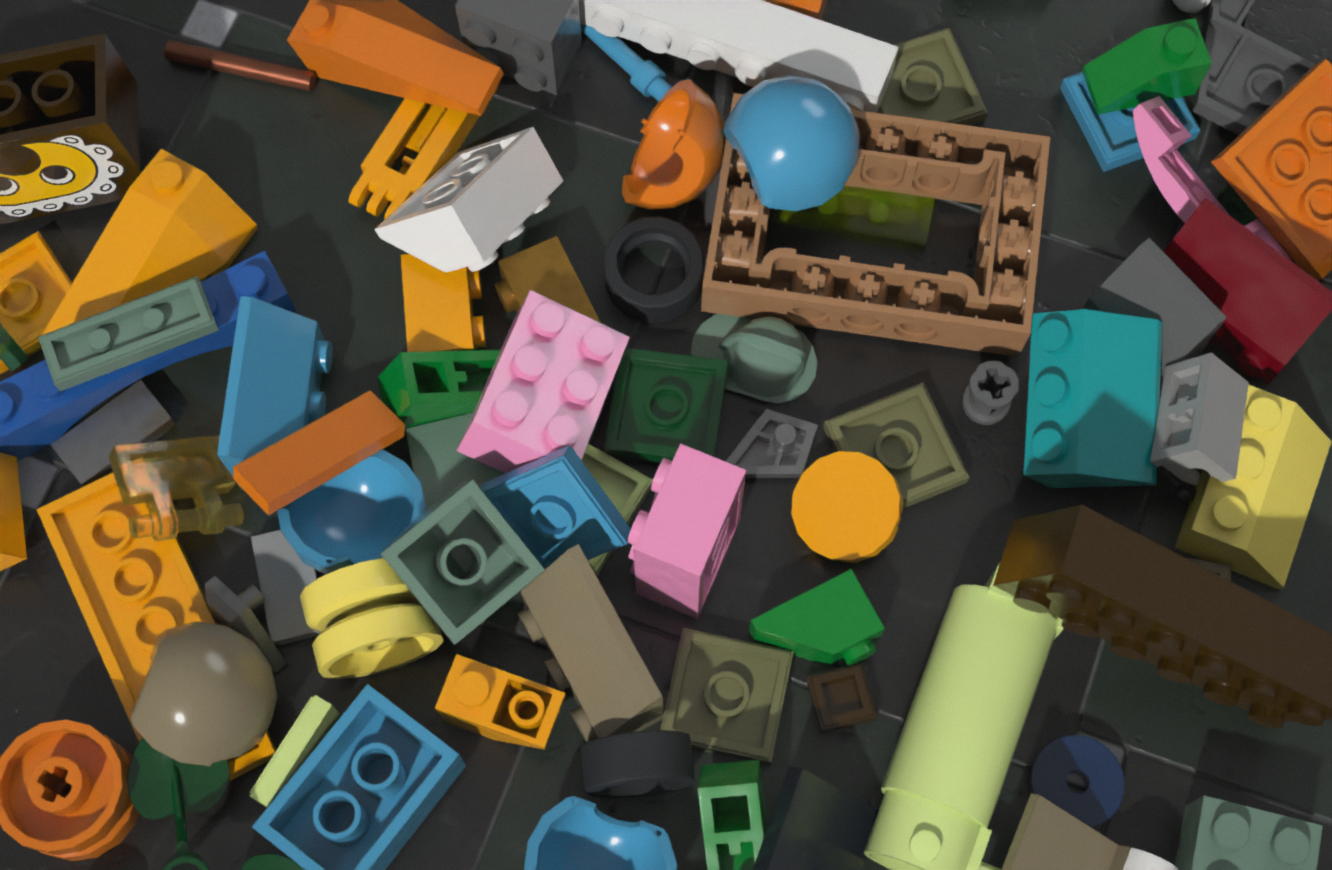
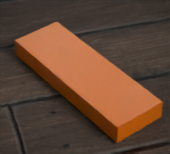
M369 390L233 466V479L269 516L403 438L405 424Z

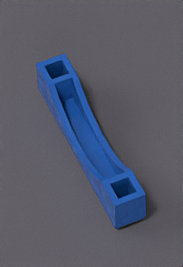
M265 250L201 282L219 331L61 392L54 385L46 359L1 381L0 452L17 457L18 462L51 445L91 409L137 380L176 362L202 353L233 346L240 296L254 297L298 314Z

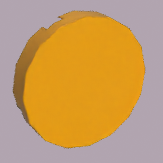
M838 451L817 459L802 473L792 496L791 515L798 535L811 550L833 561L857 563L876 556L893 541L899 529L897 526L901 520V513L903 514V497L895 477L880 461L861 452Z

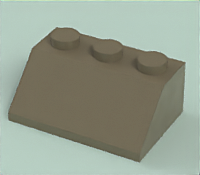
M577 544L563 553L520 591L526 609L518 612V616L533 643L540 639H543L552 655V658L544 661L547 671L559 691L569 687L579 706L570 711L584 740L588 742L595 737L597 739L620 733L642 731L662 720L663 696L582 549Z

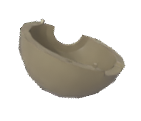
M195 621L162 631L155 640L150 656L151 663L130 717L133 727L153 749L180 763L211 766L214 762L239 757L257 743H260L273 718L277 700V689L271 664L257 645L235 630L219 624Z

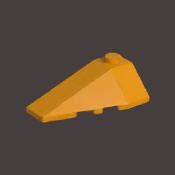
M160 149L129 187L42 335L198 276L201 281L209 275L212 277L226 270L258 230L257 224L205 172Z

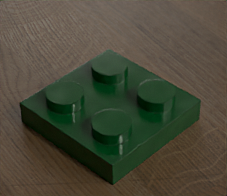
M625 348L617 369L604 445L605 453L613 457L661 463L663 458L673 461L679 445L683 444L715 457L729 369L728 360Z

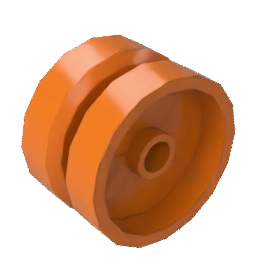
M67 719L40 723L24 732L12 742L0 757V825L3 831L22 846L69 861L97 858L108 852L125 839L136 825L139 817V812L132 804L128 793L127 779L130 762L133 757L132 754L91 725ZM72 786L71 791L67 795V791Z

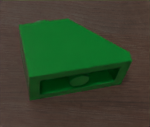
M1196 18L1145 28L1084 65L1082 73L1096 113L1100 115L1137 107L1140 103L1158 96L1163 101L1195 95L1212 62Z
M852 569L752 619L750 621L749 635L754 643L794 651V656L826 666H832L842 660H845L847 666L863 661L878 650L875 643L879 642L885 628Z

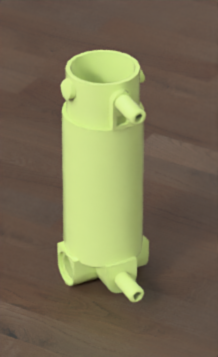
M1000 563L985 586L960 585L954 588L883 780L881 790L885 795L865 846L864 854L874 862L890 870H1001L982 862L992 830H989L988 827L1053 641L1064 628L1061 625L1062 619L1048 612L1036 613L1023 609L1013 602V595L993 586Z

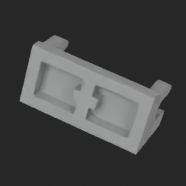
M1213 353L1165 366L1150 462L1157 467L1163 466L1182 481L1194 485L1199 483L1200 473L1194 468L1203 469L1210 476L1222 482L1236 479L1249 382Z

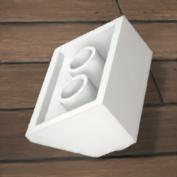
M534 127L456 153L377 226L375 231L380 239L445 273L468 267L472 272L477 271L496 260L498 257L496 250L502 243L512 240L524 231L523 222L529 216L542 211L550 204L551 201L548 196L563 182V179Z

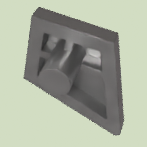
M766 409L725 462L745 469V478H800L804 472L818 425Z
M216 576L206 582V602L217 622L252 640L271 664L272 671L278 672L287 664L252 612L265 601L261 592L253 584H249L236 595Z

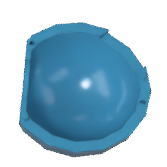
M786 75L764 80L740 97L724 124L723 132L732 149H736L741 155L750 174L752 187L761 204L767 208L799 211L823 205L844 189L846 181L857 165L860 134L851 109L839 94L822 82L814 79Z
M382 449L282 507L277 512L281 532L300 560L324 574H329L340 568L360 562L383 558L380 553L418 516L425 512L426 504L421 482L406 462Z
M571 796L565 798L542 815L527 842L524 870H677V862L669 835L663 828L642 820L639 822H626L609 817L599 811L595 803Z

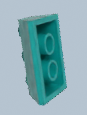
M1088 309L1033 313L1024 476L1049 488L1156 485L1157 466L1151 463L1150 460L1160 402L1163 322L1159 319Z

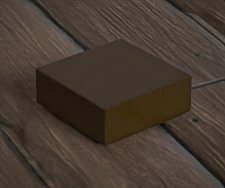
M862 662L806 676L805 680L820 734L876 720L877 714Z

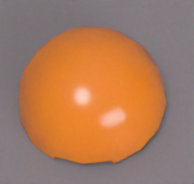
M682 80L665 93L653 108L647 120L645 118L641 120V123L644 125L640 132L644 136L635 153L630 173L623 176L622 195L626 203L649 210L675 208L696 199L716 178L723 161L725 149L724 122L710 96L692 80Z

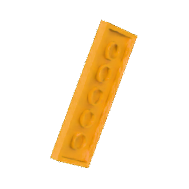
M140 460L36 509L131 725L130 717L151 663V652L158 635L167 628L195 621L218 624L206 602L204 592L151 478ZM132 725V728L140 743L143 737ZM268 730L260 743H257L239 757L227 759L229 767L228 782L271 760L277 749Z

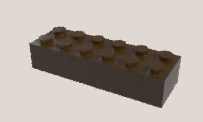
M1082 504L1013 521L993 586L1013 595V602L1017 606L1036 613L1048 612L1063 620L1061 625L1064 629L1081 636H1096L1110 643L1109 650L1118 656L1131 660H1145L1157 666L1156 673L1165 679L1198 686L1203 689L1202 696L1221 705L1238 706L1248 711V719L1259 725L1270 728H1282L1284 722H1298L1309 726H1322L1324 720H1332V634Z

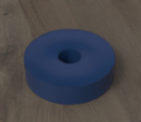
M1069 735L1055 739L1036 755L1028 772L1029 796L1032 793L1044 797L1092 829L1111 818L1123 799L1125 781L1119 761L1105 745L1090 737ZM1074 773L1082 777L1085 783L1083 793H1075L1069 789L1066 781L1068 774Z

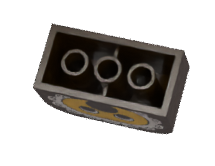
M103 33L1 54L0 224L106 204L122 199L129 187L140 175L138 85L106 34Z

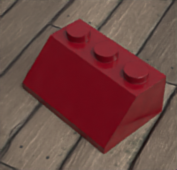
M1207 198L1201 202L1163 251L1227 317L1208 344L1218 346L1234 358L1236 365L1245 374L1254 378H1260L1268 385L1332 311L1331 290Z

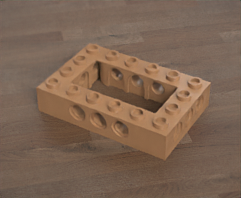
M733 93L730 113L744 94ZM851 109L858 126L860 142L857 165L844 186L982 205L973 279L966 274L948 271L947 275L904 270L905 264L894 263L893 268L850 262L851 257L841 255L839 260L796 254V249L776 248L769 251L763 258L770 208L761 204L752 187L750 174L739 152L736 149H732L726 138L702 285V312L751 319L771 316L782 318L793 325L1015 357L1020 356L1031 334L1050 137Z

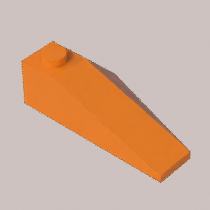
M309 0L287 38V41L308 70L316 72L317 78L482 116L504 75L499 66L398 0Z

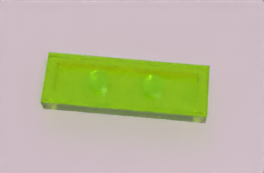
M844 186L842 191L820 206L799 211L773 209L771 222L925 250L935 198Z

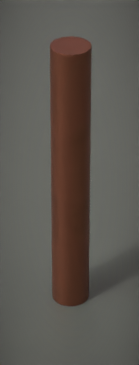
M168 40L165 46L164 56L169 61L310 92L314 90L316 84V72L173 40Z

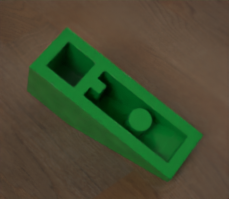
M500 350L400 352L377 377L381 401L405 424V427H415L472 413Z
M760 760L702 765L697 789L707 870H753L767 830Z

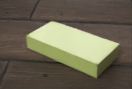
M317 695L311 696L249 792L251 793V798L266 808L271 804L342 716L332 704Z

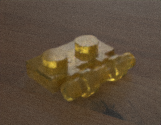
M220 435L114 446L108 458L123 504L146 503L149 514L130 517L129 530L133 538L152 536L155 541H164L176 538L177 533L197 530L203 535L217 534L223 532L225 527L241 525L243 523L244 513L242 506L239 503L222 505L219 494L229 493L236 483L217 456ZM193 497L196 508L175 511L172 500Z

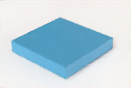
M1081 72L1062 80L1060 89L1103 172L1144 158L1134 125L1133 109L1136 107L1097 115L1083 73ZM1183 97L1164 101L1192 137L1186 142L1195 140L1200 129Z
M571 445L485 482L480 488L544 569L577 544H579L587 560L628 544L627 541L631 528Z

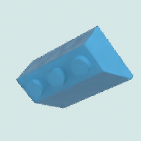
M240 296L217 456L232 477L233 466L325 416L326 396L325 392H320L322 373H330L333 357L332 343L325 340L317 321L247 296Z

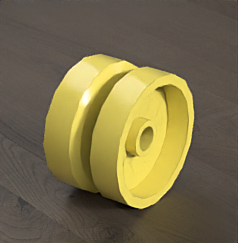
M384 558L364 561L340 568L316 579L306 586L300 594L306 623L311 629L321 631L313 642L312 647L319 673L324 678H357L398 668L423 658L438 649L444 641L440 627Z

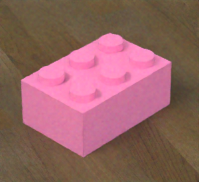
M530 290L513 320L456 451L503 473H508L568 445H571L579 458L582 459L629 336Z
M683 444L679 445L673 461L663 458L651 486V491L656 492L652 508L649 513L643 510L639 511L627 541L632 544L629 553V559L633 560L630 574L635 575L637 595L698 619L740 522L746 477L745 469Z

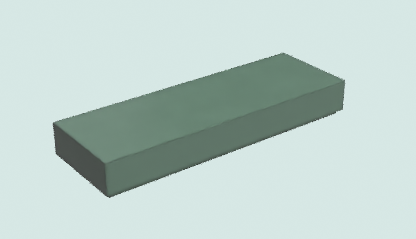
M198 276L38 336L54 385L61 392L219 331L202 283Z

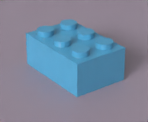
M367 684L254 823L252 828L305 870H386L461 774L466 764L460 754Z

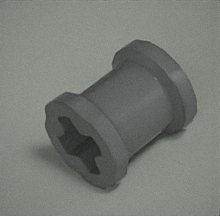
M1000 361L981 363L971 375L969 385L962 396V407L965 414L972 421L981 425H992L1000 422L1007 415L1011 401L1019 390V379L1015 371ZM982 388H988V391H986V390L981 391V389H982ZM999 395L998 399H992V396Z

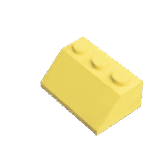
M1248 385L1236 479L1222 482L1210 476L1207 471L1202 469L1199 483L1196 485L1197 492L1195 498L1189 505L1175 548L1209 562L1232 565L1231 571L1281 590L1285 585L1332 441L1296 402Z

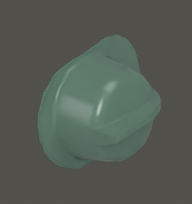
M714 314L700 325L693 336L691 347L692 356L728 360L729 369L725 390L764 402L780 404L794 401L807 392L816 377L818 361L813 345L804 333L782 318L765 316L751 319Z

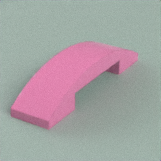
M1160 96L1140 103L1133 109L1134 125L1139 146L1153 180L1174 212L1186 223L1201 202L1207 198L1227 213L1177 151V148L1192 137ZM1258 218L1244 226L1291 260Z

